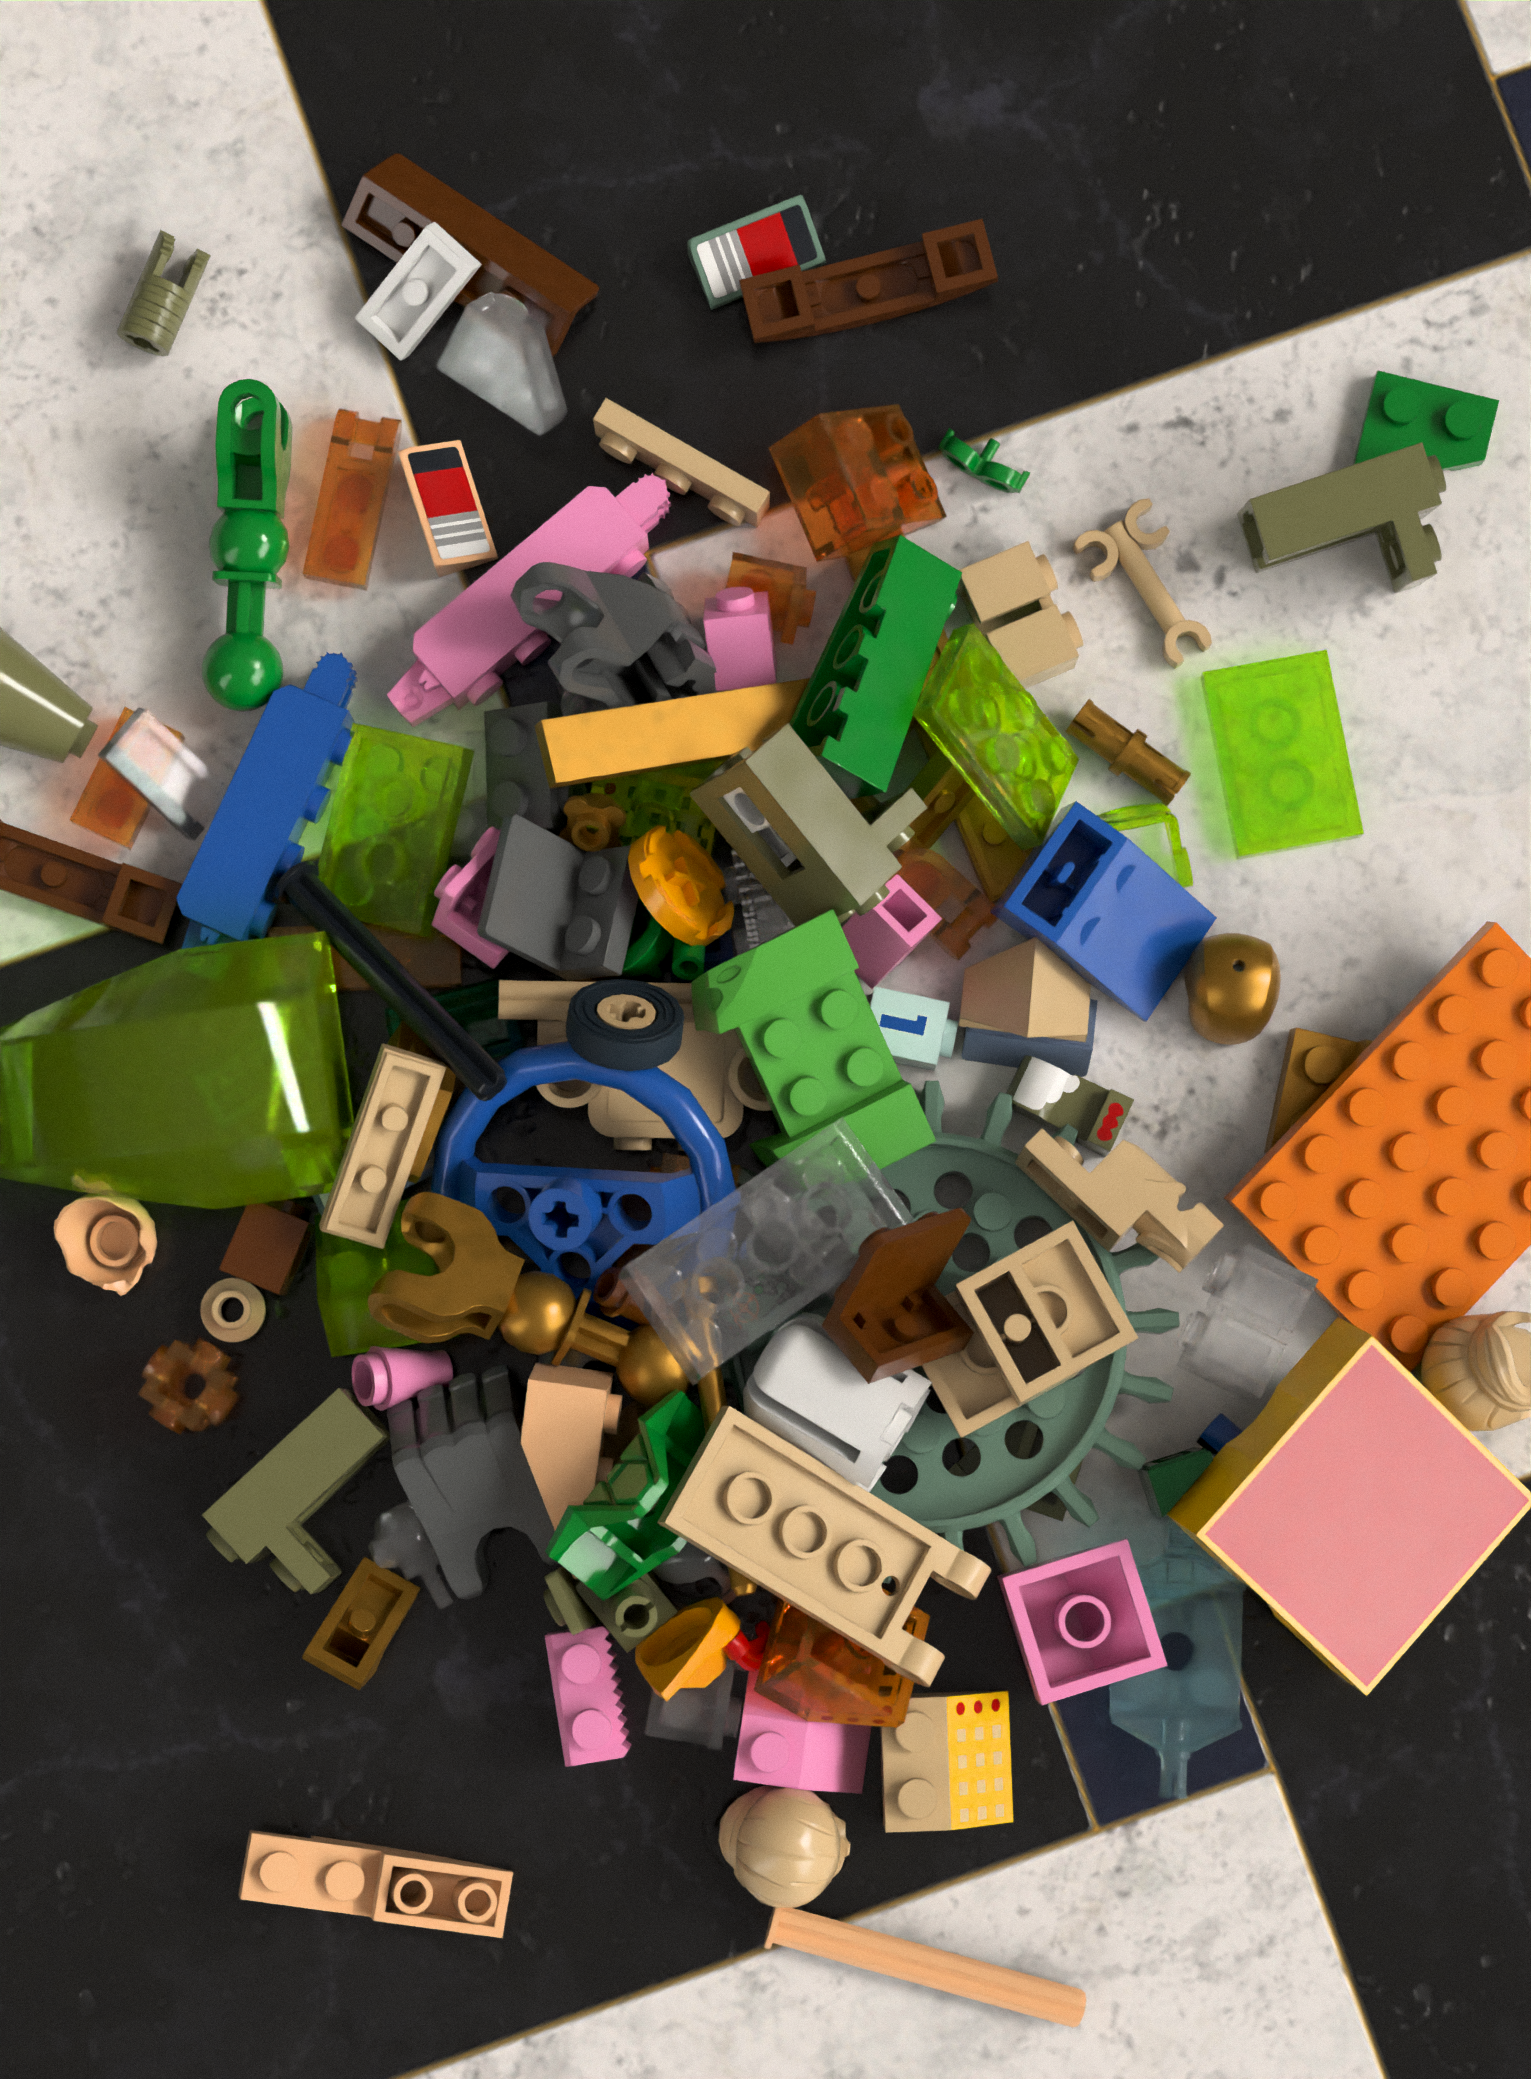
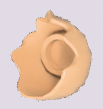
M109 1190L90 1192L63 1207L58 1218L54 1221V1238L62 1249L69 1272L80 1276L93 1285L100 1286L102 1289L116 1291L120 1296L125 1295L138 1283L144 1266L153 1261L157 1247L154 1221L142 1204L129 1193Z

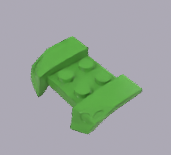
M829 909L710 969L691 982L696 1031L705 1030L722 1034L735 1029L782 1132L781 1134L758 1139L749 1144L750 1148L783 1185L808 1194L862 1179L936 1141L911 1083L904 1081L900 1075L854 970L858 969L859 966L834 909Z

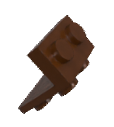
M959 1207L940 1214L935 1211L929 1212L913 1223L894 1229L888 1227L880 1228L871 1233L859 1246L858 1254L860 1256L848 1278L836 1289L834 1293L835 1302L826 1316L822 1327L868 1384L962 1351L966 1348L974 1334L973 1330L935 1286L971 1222L970 1216L963 1208Z

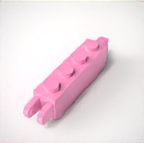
M653 473L650 476L644 474L643 478H638L637 483L633 482L616 497L606 487L588 486L414 633L413 653L417 661L387 694L389 701L404 720L412 727H415L452 703L458 710L469 701L474 706L480 705L500 688L503 680L499 676L516 661L519 660L522 665H526L537 658L549 646L551 639L547 636L548 633L526 624L510 596L516 581L533 565L541 562H553L585 571L620 574L629 578L635 575L647 561V558L643 555L649 550L647 533L659 524L660 518L665 519V514L669 513V507H671V502L668 501L670 492L667 491L666 480L654 476ZM545 590L535 597L560 601L562 592L558 590Z

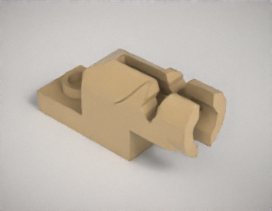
M1041 1128L1023 1147L1015 1161V1164L1108 1252L1133 1228L1138 1233V1236L1135 1238L1136 1242L1168 1262L1180 1273L1224 1226L1202 1202L1196 1204L1192 1209L1179 1211L1177 1205L1179 1198L1186 1191V1186L1181 1182H1177L1143 1149L1126 1140H1122L1089 1173L1082 1166L1084 1160L1081 1154L1070 1142L1060 1136L1052 1138Z

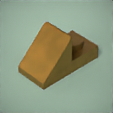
M364 1557L308 1645L302 1659L360 1690L376 1672L386 1647L413 1605L420 1587Z

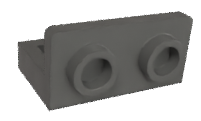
M546 701L484 711L488 829L493 826L500 830L504 817L515 814L549 832L560 833L561 829L567 826L568 816L564 813L565 802L570 797L588 794L585 783L549 788L534 726L541 720L582 714L579 709Z

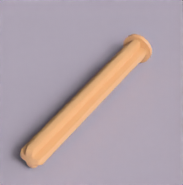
M773 1907L763 1948L769 1950L773 1943L1072 2028L1080 2024L1086 2007V1995L1082 1989L795 1908Z

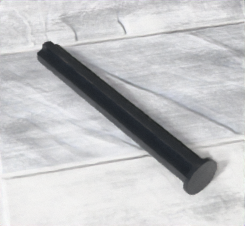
M303 861L291 867L278 881L275 887V897L282 904H292L479 1100L489 1101L497 1093H500L507 1085L505 1071L318 878V867L312 861Z

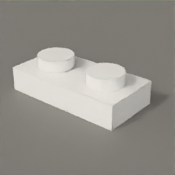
M433 222L423 229L354 319L401 361L414 351L482 264L436 222Z

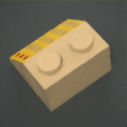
M1008 1690L905 1693L897 1728L880 1726L883 1826L885 1832L947 1831L1013 1822ZM879 1694V1699L891 1700L892 1694Z

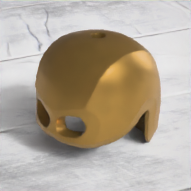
M1224 933L1203 938L1193 950L1184 974L1189 999L1188 1013L1191 1025L1198 1034L1207 1040L1226 1045L1248 1042L1263 1031L1276 1007L1281 982L1280 965L1270 943L1240 933ZM1240 965L1243 971L1238 972L1234 970L1233 966Z

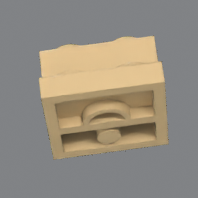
M1071 1221L956 1284L955 1291L944 1297L973 1330L974 1334L964 1350L923 1364L921 1367L928 1380L932 1382L931 1385L960 1438H963L1073 1378L1082 1369L1137 1340L1138 1336L1074 1221Z

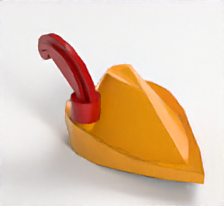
M715 1597L702 1600L679 1610L676 1615L636 1646L635 1662L654 1692L667 1702L680 1688H705L724 1671L727 1665V1657L730 1660H735L744 1670L751 1672L767 1666L773 1655L774 1643L772 1632L764 1621L758 1622L755 1625L758 1638L748 1641L740 1629L741 1621L738 1616L725 1605L723 1600Z

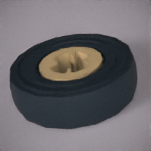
M627 979L597 981L582 987L571 998L566 1021V1037L573 1051L588 1062L607 1069L624 1071L652 1069L669 1062L679 1051L682 1042L684 1012L675 997L662 988L646 982Z

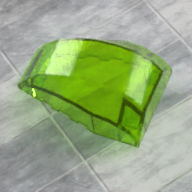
M326 932L278 936L178 949L74 993L0 1028V1178L107 1196L207 1209L258 1204L331 1192L354 1125L330 942Z

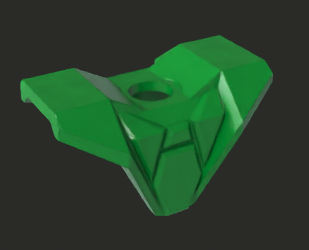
M674 1389L638 1418L642 1434H638L621 1454V1461L623 1463H617L607 1475L608 1482L600 1481L584 1500L583 1505H568L545 1550L551 1559L566 1568L589 1587L602 1601H605L656 1566L679 1553L688 1542L657 1523L706 1435L702 1411L681 1390ZM659 1499L658 1504L656 1505V1507H655L652 1511L649 1512V1510L653 1507V1505H654V1504L657 1502V1500Z

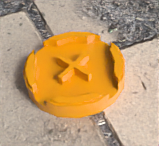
M657 825L631 844L628 863L631 879L639 897L654 919L673 937L690 946H707L731 928L734 906L732 900L724 904V898L720 892L727 886L723 873L710 854L694 838L679 830L669 834L666 832V826Z

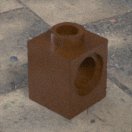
M270 1193L266 1204L249 1198L219 1270L286 1297L316 1229V1226L301 1220L306 1208Z

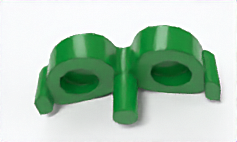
M949 427L939 445L943 456L953 466L999 491L1020 493L1031 473L1023 471L1020 474L1008 466L991 461L1000 446V443L992 438L989 439L979 456L970 446L954 437V431Z

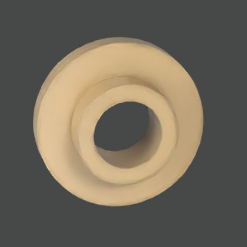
M227 1278L213 1284L205 1293L201 1303V1319L205 1328L215 1338L225 1342H241L251 1338L259 1331L265 1319L266 1305L261 1292L252 1283L239 1278ZM229 1298H238L244 1307L242 1317L236 1322H227L221 1314V1307Z

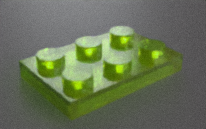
M972 622L953 629L912 714L1023 851L1042 845L1079 758L1074 753L1070 743L1060 735L1039 708L1034 697L1025 690L1001 659L999 652L989 644Z
M1327 650L1203 672L1200 679L1236 860L1360 838L1364 831Z
M352 723L350 731L352 740L344 756L318 863V878L358 920L430 937L431 924L439 900L434 896V892L446 872L475 751L462 746Z

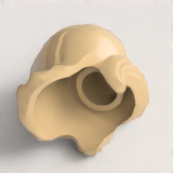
M1500 1311L1490 1314L1460 1316L1450 1320L1449 1323H1445L1429 1340L1421 1362L1422 1385L1466 1429L1470 1431H1494L1531 1417V1332L1515 1327V1325L1520 1323H1530L1531 1313Z
M772 1785L761 1786L738 1797L727 1808L720 1820L718 1843L725 1860L734 1869V1875L737 1880L759 1902L775 1908L799 1907L815 1899L829 1885L832 1878L839 1873L845 1857L850 1853V1842L846 1838L845 1821L831 1810L828 1803L822 1801L810 1790H798Z

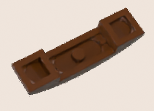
M982 218L922 233L920 242L806 271H801L800 265L741 279L739 284L754 343L816 336L892 319L984 288L997 282L998 275Z
M0 819L1 891L122 933L163 944L178 903L176 897L182 883L126 863L119 864L6 824Z

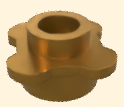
M588 793L582 796L570 797L565 802L564 813L568 816L567 826L561 829L560 838L590 852L622 847V841L618 834L619 828L626 823L627 814L624 808L618 805L612 798L600 793ZM587 825L595 826L598 829L589 828Z

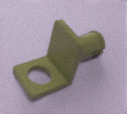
M648 1573L605 1601H602L579 1579L575 1583L577 1592L626 1653L630 1652L678 1613L671 1599L663 1589L661 1590Z

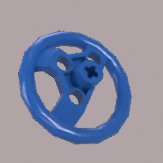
M569 1041L519 1048L497 1062L505 1071V1077L507 1078V1085L500 1093H497L489 1101H482L466 1086L442 1122L438 1131L430 1185L432 1193L441 1194L480 1210L491 1222L497 1235L509 1236L541 1268V1272L554 1274L567 1283L576 1300L583 1288L591 1290L592 1293L585 1310L590 1315L630 1332L641 1326L621 1315L609 1317L603 1314L600 1310V1305L593 1298L594 1287L600 1275L606 1269L612 1267V1264L634 1243L665 1245L692 1237V1242L669 1276L652 1286L657 1291L672 1296V1284L692 1278L714 1277L728 1259L738 1195L725 1140L690 1089L658 1067L636 1071L607 1069L585 1060L573 1051ZM577 1079L621 1090L658 1115L688 1156L690 1168L674 1173L497 1164L483 1163L474 1156L478 1138L500 1106L534 1085ZM506 1186L517 1190L525 1201V1212L516 1214L505 1210L497 1199V1188ZM636 1194L644 1198L650 1205L652 1211L651 1219L638 1221L629 1217L623 1209L622 1196ZM575 1252L582 1255L590 1265V1277L576 1278L570 1275L562 1264V1253ZM679 1303V1315L685 1312L684 1303Z

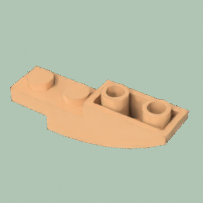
M249 1830L238 1896L242 1900L371 1917L373 1921L502 1938L513 1872L511 1870L447 1857L318 1836L305 1838Z

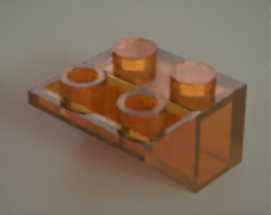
M899 404L820 413L769 447L817 562L845 558L849 554L872 546L875 542L902 533L907 536L939 523L947 517L938 497L937 486L929 475L915 443L912 427L904 417Z

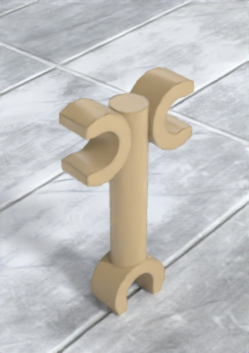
M1149 498L1140 499L1128 509L1124 521H1118L1105 531H1086L1077 538L1072 549L1076 555L1089 547H1097L1104 552L1105 561L1097 565L1090 572L1089 576L1093 582L1102 581L1109 577L1114 571L1117 561H1120L1166 636L1162 645L1163 657L1170 666L1176 669L1184 662L1182 654L1176 647V640L1183 636L1193 638L1200 650L1205 652L1212 644L1211 635L1201 623L1185 620L1142 550H1152L1161 546L1167 539L1170 531L1167 526L1159 528L1154 533H1144L1138 528L1136 520L1148 513L1153 505Z

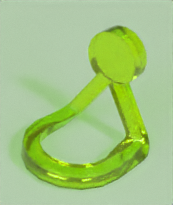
M1163 803L1125 806L1097 815L1118 831L1164 822L1175 879L1183 888L1193 886L1186 847L1181 846L1178 820Z

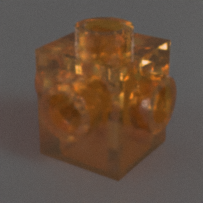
M199 1337L195 1345L192 1346L185 1341L174 1340L170 1348L162 1345L146 1365L141 1377L147 1381L138 1395L153 1404L148 1414L174 1432L181 1434L185 1427L192 1431H203L209 1422L218 1427L231 1411L239 1396L231 1389L239 1377L226 1369L232 1358L208 1341ZM193 1374L202 1376L206 1383L205 1389L196 1399L188 1397L184 1391L185 1380Z

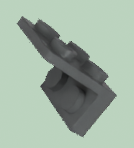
M519 815L505 816L477 928L478 935L568 981L621 975L639 894L631 879L628 863L631 845L602 849L595 852L585 851Z

